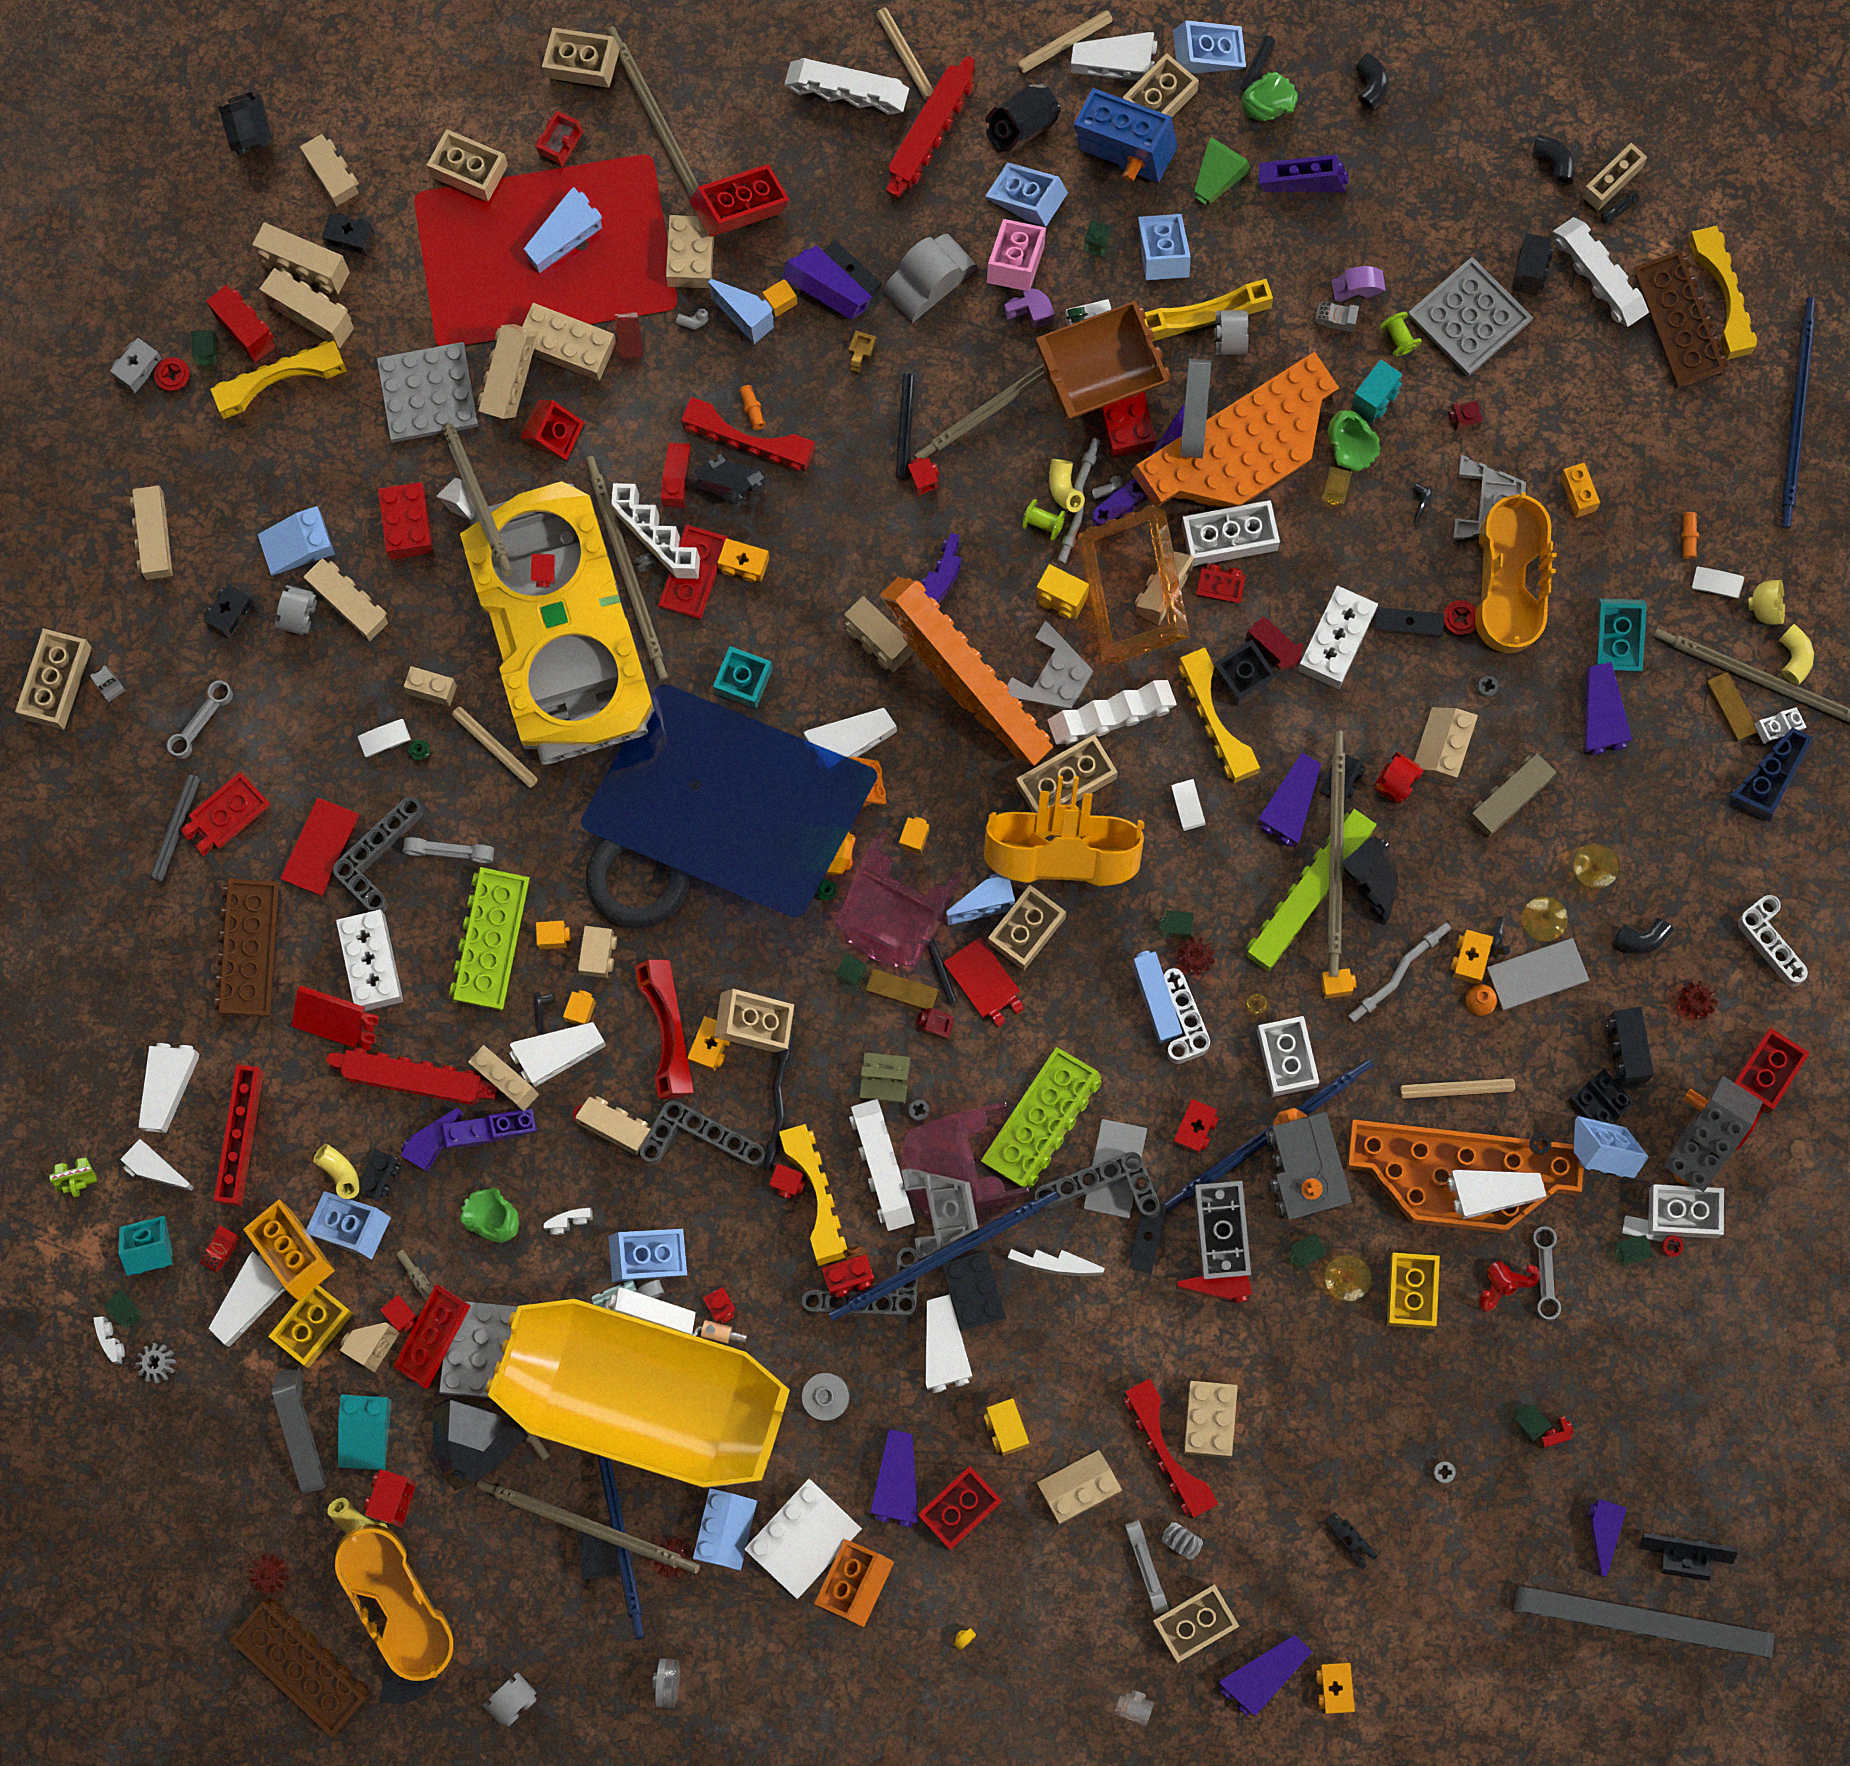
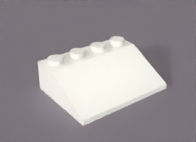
M808 1479L747 1545L745 1550L798 1599L836 1558L844 1539L851 1541L862 1528L817 1485Z

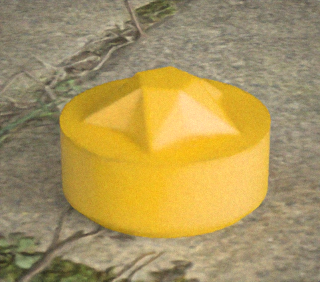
M971 1628L967 1631L961 1630L956 1635L953 1645L958 1650H962L976 1637V1633Z

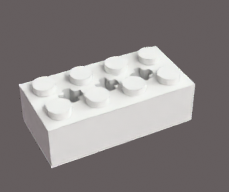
M1271 500L1183 516L1182 530L1187 553L1195 557L1193 566L1278 551L1280 540ZM1253 527V529L1256 531L1252 532L1249 530V528ZM1227 532H1232L1233 536L1227 535ZM1205 536H1210L1212 540L1205 539Z
M1337 586L1304 654L1298 671L1336 689H1340L1374 617L1378 604ZM1344 616H1349L1351 618H1349V620H1345ZM1339 635L1341 638L1336 640L1335 636ZM1326 655L1332 656L1330 660L1325 658Z
M382 910L336 920L353 1002L364 1006V1011L404 1002L387 922ZM368 936V938H366L367 942L363 943L361 941L363 937ZM372 957L371 964L368 965L366 961ZM374 979L379 980L376 982V986L370 984Z

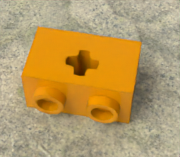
M1585 462L1563 469L1560 480L1575 518L1597 511L1600 500Z
M726 538L718 560L719 570H722L721 572L728 576H734V574L742 576L744 580L749 582H762L770 558L769 551ZM744 559L747 560V562H744L743 565L739 564V562H743Z
M1466 930L1464 936L1459 935L1456 948L1460 949L1458 957L1454 956L1450 969L1454 970L1453 978L1475 984L1481 983L1493 940L1492 936L1471 930ZM1469 952L1473 953L1474 959L1472 961L1468 960Z
M704 1016L687 1059L689 1063L715 1072L716 1067H721L725 1054H722L725 1045L729 1046L731 1041L715 1038L717 1020ZM714 1040L716 1047L712 1046L709 1049L707 1043H712Z
M1350 1663L1320 1665V1670H1316L1317 1685L1322 1686V1694L1318 1695L1319 1709H1324V1714L1355 1712ZM1333 1682H1336V1686L1341 1687V1691H1337V1696L1334 1695L1333 1691H1329V1687L1333 1685Z

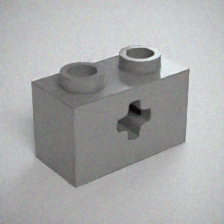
M137 338L127 346L124 355L120 359L115 360L110 372L117 381L136 393L155 370L156 366L162 361V358L156 350Z

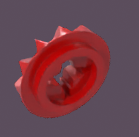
M166 358L156 366L154 378L160 388L168 392L178 391L181 387L186 386V382L190 379L189 368L179 358ZM169 368H171L172 371H174L175 373H178L175 375V381H173L170 377H167L170 375Z
M1464 600L1450 603L1444 611L1446 629L1452 631L1454 635L1461 634L1464 636L1470 632L1472 633L1476 628L1475 606ZM1456 614H1459L1460 616H1462L1463 614H1467L1466 618L1464 619L1465 623H1463L1462 621L1455 623V620L1457 618Z

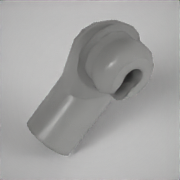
M699 309L692 317L678 314L676 324L693 330L707 323L709 319L708 312L705 309Z
M1113 476L1110 478L1111 484L1093 488L1094 498L1107 497L1120 490L1124 485L1120 476Z

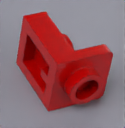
M724 1287L703 1298L716 1323L721 1321L724 1324L734 1318L733 1314L737 1311Z
M1565 1416L1557 1419L1561 1432L1558 1433L1557 1429L1544 1432L1545 1437L1539 1439L1542 1449L1572 1439L1571 1434H1574L1573 1427L1569 1420L1566 1421Z

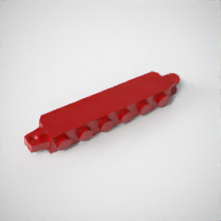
M972 56L964 57L958 67L955 65L947 67L889 164L890 181L886 189L887 194L898 199L906 188L910 190L913 184L919 182L922 175L921 170L924 166L927 167L932 159L931 153L934 148H939L943 140V133L945 130L949 131L953 124V116L961 111L965 96H969L974 89L973 73L975 71V60Z
M353 1048V1051L346 1050L345 1054L331 1052L326 1057L329 1066L341 1070V1073L349 1082L472 1106L478 1103L479 1099L495 1100L498 1089L492 1083L483 1080L481 1076H478V1072L473 1070H465V1073L456 1071L455 1067L447 1065L437 1068L433 1067L434 1064L431 1062L420 1061V1064L412 1063L409 1058L400 1056L396 1060L389 1058L388 1054L376 1052L375 1055L366 1054L367 1051L360 1048Z

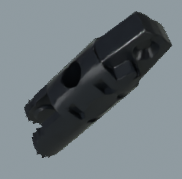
M1334 1512L1326 1519L1333 1529L1331 1533L1362 1569L1367 1566V1563L1357 1551L1359 1547L1371 1559L1374 1560L1378 1557L1377 1553L1347 1518L1343 1520ZM1348 1536L1352 1537V1542L1348 1540Z

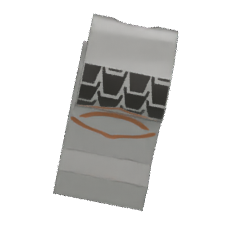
M1321 302L1317 307L1315 322L1328 328L1354 332L1359 306L1350 305V307L1329 302Z
M106 665L99 672L90 675L108 702L125 692V689L114 673Z

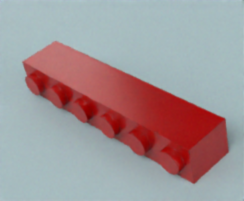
M236 1064L214 1201L219 1205L242 1207L264 1071L260 1067Z

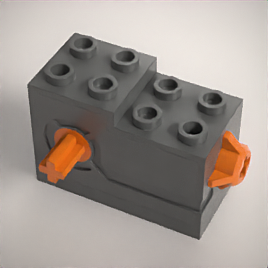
M1724 1076L1707 1099L1691 1088L1686 1093L1683 1101L1699 1111L1673 1146L1664 1164L1665 1168L1673 1172L1677 1182L1685 1186L1693 1185L1702 1192L1706 1190L1752 1127L1763 1101Z
M1296 1108L1279 1112L1273 1122V1126L1267 1127L1268 1132L1265 1133L1268 1145L1273 1146L1275 1154L1271 1155L1274 1167L1280 1171L1271 1174L1272 1179L1269 1180L1272 1193L1277 1194L1278 1202H1275L1278 1215L1283 1216V1219L1290 1220L1351 1203L1352 1200L1327 1112H1320L1309 1116Z

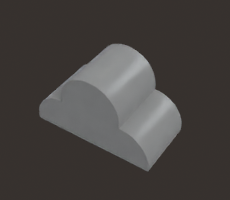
M943 234L935 240L932 237H927L913 246L904 256L900 263V269L887 281L884 293L913 323L978 269V265L949 234Z
M1242 1181L1195 1185V1224L1203 1278L1251 1275Z

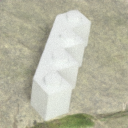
M806 58L790 62L784 84L799 95L815 92L829 102L845 99L857 108L874 105L888 115L903 112L909 88L896 78Z
M1573 217L1553 231L1556 247L1560 251H1564L1572 256L1574 261L1573 267L1579 275L1582 274L1591 280L1593 294L1598 299L1601 298L1610 304L1612 318L1617 323L1620 322L1627 327L1649 313L1643 295L1637 288L1634 290L1627 282L1629 277L1618 264L1615 266L1608 258L1610 253L1599 240L1595 242L1589 235L1591 229L1588 225Z
M613 483L611 504L615 514L676 578L698 579L700 556L697 548L679 547L680 536L676 526H659L660 515L656 505H639V492L636 484Z
M1156 680L1139 690H1123L1108 700H1093L1078 710H1062L1049 718L1048 723L1056 744L1072 746L1094 734L1095 736H1103L1111 730L1126 725L1133 726L1141 720L1156 715L1157 717L1166 715L1170 712L1169 709L1177 704L1168 680Z
M878 1099L852 1106L853 1116L849 1118L853 1130L858 1129L863 1147H859L862 1161L867 1160L872 1178H869L868 1182L871 1192L876 1191L881 1209L877 1210L880 1222L886 1223L888 1231L914 1224L908 1197Z

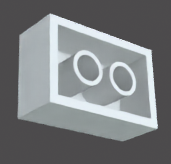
M1304 1016L1259 1025L1257 1034L1272 1097L1317 1088L1319 1079Z
M1652 1185L1649 1188L1648 1235L1720 1238L1724 1235V1188L1707 1187L1702 1192L1692 1186Z

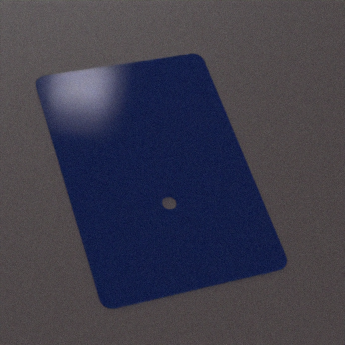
M659 685L651 695L654 712L646 724L648 733L644 736L625 741L581 818L582 828L790 917L803 915L877 780L876 770L866 764L671 685ZM693 779H698L702 783L701 788L697 791L689 789V782Z

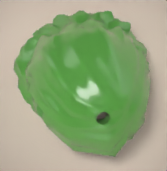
M1267 72L1262 76V79L1253 82L1244 91L1241 103L1242 109L1249 118L1260 121L1271 120L1282 114L1294 112L1298 93L1294 90V84L1289 83L1288 78L1285 79L1277 72Z
M1351 410L1338 411L1330 420L1327 430L1329 444L1333 447L1335 460L1339 466L1341 465L1344 468H1350L1351 471L1358 472L1363 468L1370 467V463H1375V458L1379 456L1381 449L1379 437L1370 429L1368 423L1360 415Z
M499 1189L477 1190L471 1193L470 1198L465 1199L466 1205L461 1207L463 1212L460 1215V1222L464 1224L465 1229L473 1231L484 1239L498 1243L509 1241L516 1236L519 1229L518 1213L513 1208L512 1203L503 1199Z

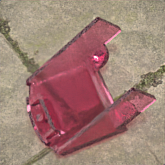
M883 830L873 838L835 925L837 928L840 927L848 937L846 939L849 943L865 955L892 966L904 965L915 967L944 919L946 911L949 910L948 907L964 872L959 870L949 879L946 886L936 885L931 889L928 896L889 876L892 869V861L889 856L880 851L888 834L887 831Z
M1007 1102L965 1112L960 1111L907 1131L903 1147V1168L970 1182L975 1209L1029 1196L1028 1186L1005 1192L1003 1182L997 1177L978 1179L967 1136L983 1131L987 1124V1117L1007 1112ZM926 1188L909 1190L916 1205L931 1221L932 1217Z

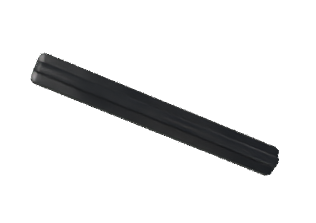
M904 373L902 381L896 478L906 479L908 477L915 375L913 373Z

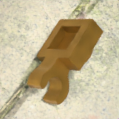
M855 330L849 347V354H853L850 371L859 373L863 358L870 359L876 343V336Z

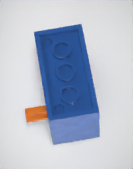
M1092 88L1081 111L1077 113L1074 120V128L1078 134L1077 140L1080 150L1119 164L1120 169L1124 170L1122 177L1128 182L1134 181L1136 175L1159 183L1178 147L1171 116Z

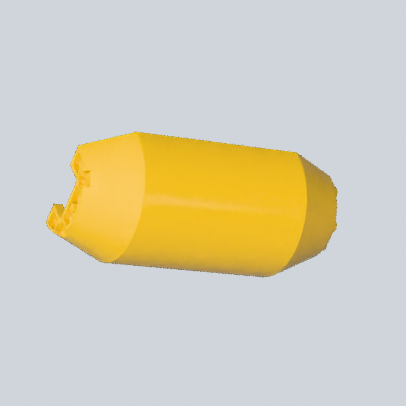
M577 1299L518 1306L516 1312L512 1311L508 1325L511 1326V1336L509 1340L505 1339L501 1352L504 1353L502 1362H497L494 1378H489L485 1392L488 1393V1397L530 1435L701 1488L762 1481L790 1390L747 1352Z

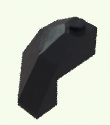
M1374 836L1349 855L1341 863L1340 869L1356 884L1354 890L1370 904L1368 910L1381 923L1386 925L1391 916L1399 877L1389 851L1390 845L1384 839H1378Z
M451 1397L433 1407V1449L441 1473L453 1489L457 1491L474 1483L494 1469L528 1434L507 1414L503 1417L491 1413V1409L475 1404L473 1407L461 1403L460 1399Z

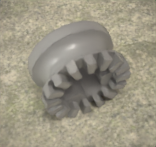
M1445 1461L1435 1466L1433 1474L1436 1481L1445 1484L1454 1479L1456 1471L1451 1463ZM1443 1466H1446L1447 1470L1451 1471V1475H1448L1446 1479H1442V1475L1438 1474V1470H1441Z

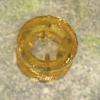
M1256 993L1251 995L1246 1002L1247 1011L1252 1015H1261L1267 1008V999L1262 994ZM1254 999H1258L1259 1003H1263V1007L1260 1006L1259 1010H1255V1006H1251V1002L1255 1001Z

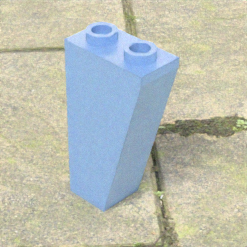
M575 188L568 192L524 248L526 257L539 273L602 228L600 221L602 216L596 208L591 209L583 192L579 193Z
M1149 951L1141 952L1133 960L1132 969L1159 1044L1181 1038L1182 1030L1156 951L1152 953Z

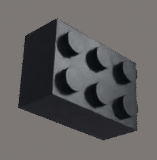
M1642 1007L1615 1010L1604 1024L1606 1035L1610 1036L1611 1039L1609 1054L1611 1058H1614L1616 1066L1613 1067L1614 1079L1619 1082L1620 1086L1647 1083L1654 1075Z
M987 1251L942 1264L962 1334L1007 1321Z

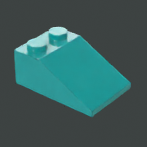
M1599 598L1597 665L1612 662L1614 670L1643 671L1647 610L1645 600Z
M341 1395L338 1421V1468L385 1470L391 1399L388 1397Z

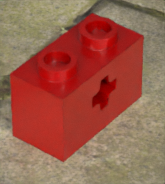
M1191 1099L1173 1145L1196 1155H1199L1200 1150L1205 1151L1210 1141V1138L1206 1137L1209 1129H1215L1219 1117L1215 1116L1217 1109ZM1197 1123L1201 1124L1200 1128L1202 1130H1199L1198 1133L1193 1132V1126H1196Z

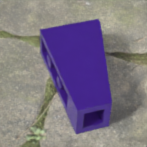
M1337 154L1259 163V184L1264 192H1346V184L1349 183L1348 171H1345L1344 163L1340 162Z
M817 245L809 250L804 249L799 256L791 257L784 265L785 270L782 277L786 281L851 320L865 312L872 298L867 291Z
M1612 662L1591 666L1586 671L1584 754L1591 753L1592 756L1605 753L1604 749L1613 748L1616 751L1627 748L1626 744L1631 742L1632 737Z
M1302 752L1258 819L1257 824L1260 826V830L1268 835L1274 834L1279 837V841L1287 847L1293 846L1296 848L1299 843L1321 767L1319 762Z
M889 1429L870 1513L875 1515L874 1520L888 1523L889 1519L898 1520L897 1525L911 1528L912 1524L917 1525L918 1523L913 1436L909 1433Z
M1294 1635L1223 1678L1218 1683L1221 1686L1219 1691L1229 1700L1233 1697L1239 1703L1237 1708L1247 1717L1249 1714L1254 1717L1312 1651Z

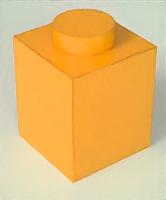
M785 279L763 291V299L770 304L775 317L798 304L796 294Z
M908 817L899 841V848L921 855L930 831L929 824H926L927 821L919 817H914L913 819Z
M564 921L536 922L537 946L539 949L567 948V941H570L571 936L570 927H566Z
M1350 968L1339 970L1338 977L1335 978L1329 977V971L1322 972L1321 974L1324 999L1352 995L1353 988H1356L1355 975H1351Z
M579 990L578 993L572 991L563 1015L564 1020L579 1026L588 1024L596 1004L592 994Z

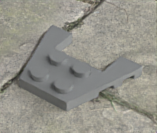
M1461 455L1458 477L1482 480L1478 521L1455 518L1453 540L1457 541L1479 536L1482 520L1489 510L1504 497L1520 495L1521 492H1525L1526 482L1504 472H1497L1488 468L1483 463H1476L1469 460V457Z
M1045 621L1036 635L1035 641L1054 650V653L1033 688L1012 677L1007 685L1009 688L1008 693L1011 697H1016L1022 702H1034L1044 706L1072 710L1092 676L1093 670L1055 629Z
M910 1168L901 1170L905 1191L926 1188L935 1235L915 1238L918 1259H923L978 1229L970 1182Z

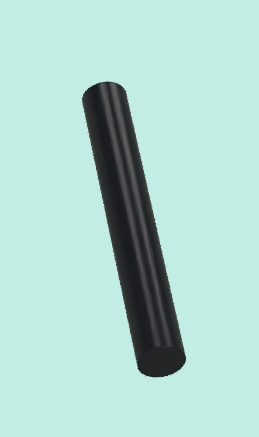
M930 938L925 942L949 1004L956 1003L957 998L934 938Z

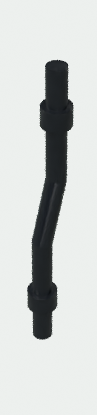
M790 1034L788 1049L780 1051L777 1058L779 1063L772 1087L776 1119L771 1139L767 1142L765 1150L767 1155L763 1167L764 1170L772 1171L776 1154H779L781 1144H779V1132L783 1129L786 1117L782 1085L787 1065L791 1063L793 1055L791 1053L795 1037L793 1034Z

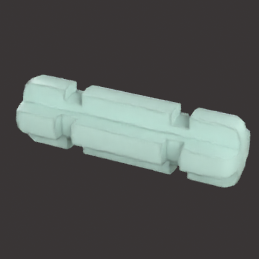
M633 1280L625 1282L623 1286L618 1285L603 1291V1294L598 1293L592 1296V1302L594 1305L601 1307L605 1305L606 1301L609 1302L611 1294H615L619 1287L636 1291L635 1283Z

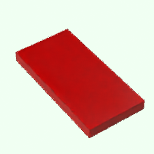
M686 524L679 547L697 548L700 556L699 578H676L669 572L658 604L659 608L694 619H702L719 569L718 560L726 538L729 539L727 536Z
M317 798L280 879L323 897L334 873L333 867L341 858L360 815Z
M435 1284L393 1367L421 1387L428 1389L471 1305L443 1286Z

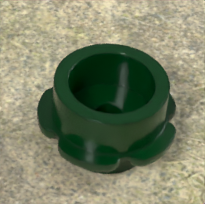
M1085 307L1072 308L1067 310L1068 316L1066 319L1071 320V323H1077L1084 320L1088 313H1085Z
M415 739L408 747V753L412 755L414 760H423L430 754V745L426 740Z
M823 879L820 881V884H817L816 893L821 900H833L837 896L838 886L834 881L831 882L830 879Z

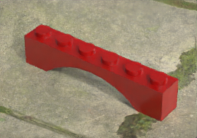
M694 397L690 398L681 419L684 430L690 434H702L712 442H724L729 448L746 450V453L754 457L760 455L767 458L773 464L782 463L787 465L790 470L795 472L800 470L806 472L815 451L814 441L796 434L770 439L757 438L737 431L717 414L712 404Z
M647 960L634 966L638 989L651 1005L661 1034V1058L658 1070L654 1076L658 1099H680L694 1093L670 960Z
M1149 1378L1125 1391L1126 1398L1123 1401L1129 1411L1133 1410L1137 1419L1134 1421L1140 1432L1145 1431L1149 1439L1146 1440V1443L1152 1453H1157L1160 1459L1157 1461V1464L1162 1473H1168L1171 1482L1168 1484L1174 1495H1180L1183 1501L1180 1503L1184 1514L1186 1516L1190 1515L1194 1519L1216 1507L1218 1502L1208 1484L1187 1473L1167 1450L1159 1424L1161 1397L1151 1379Z

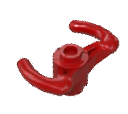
M1502 1261L1493 1263L1486 1271L1488 1274L1487 1278L1492 1283L1490 1292L1484 1290L1480 1295L1478 1302L1480 1309L1484 1312H1489L1496 1307V1304L1503 1295H1512L1519 1287L1531 1288L1536 1285L1540 1277L1538 1268L1531 1264L1527 1265L1526 1271L1531 1273L1527 1277L1511 1272L1507 1264L1504 1265Z

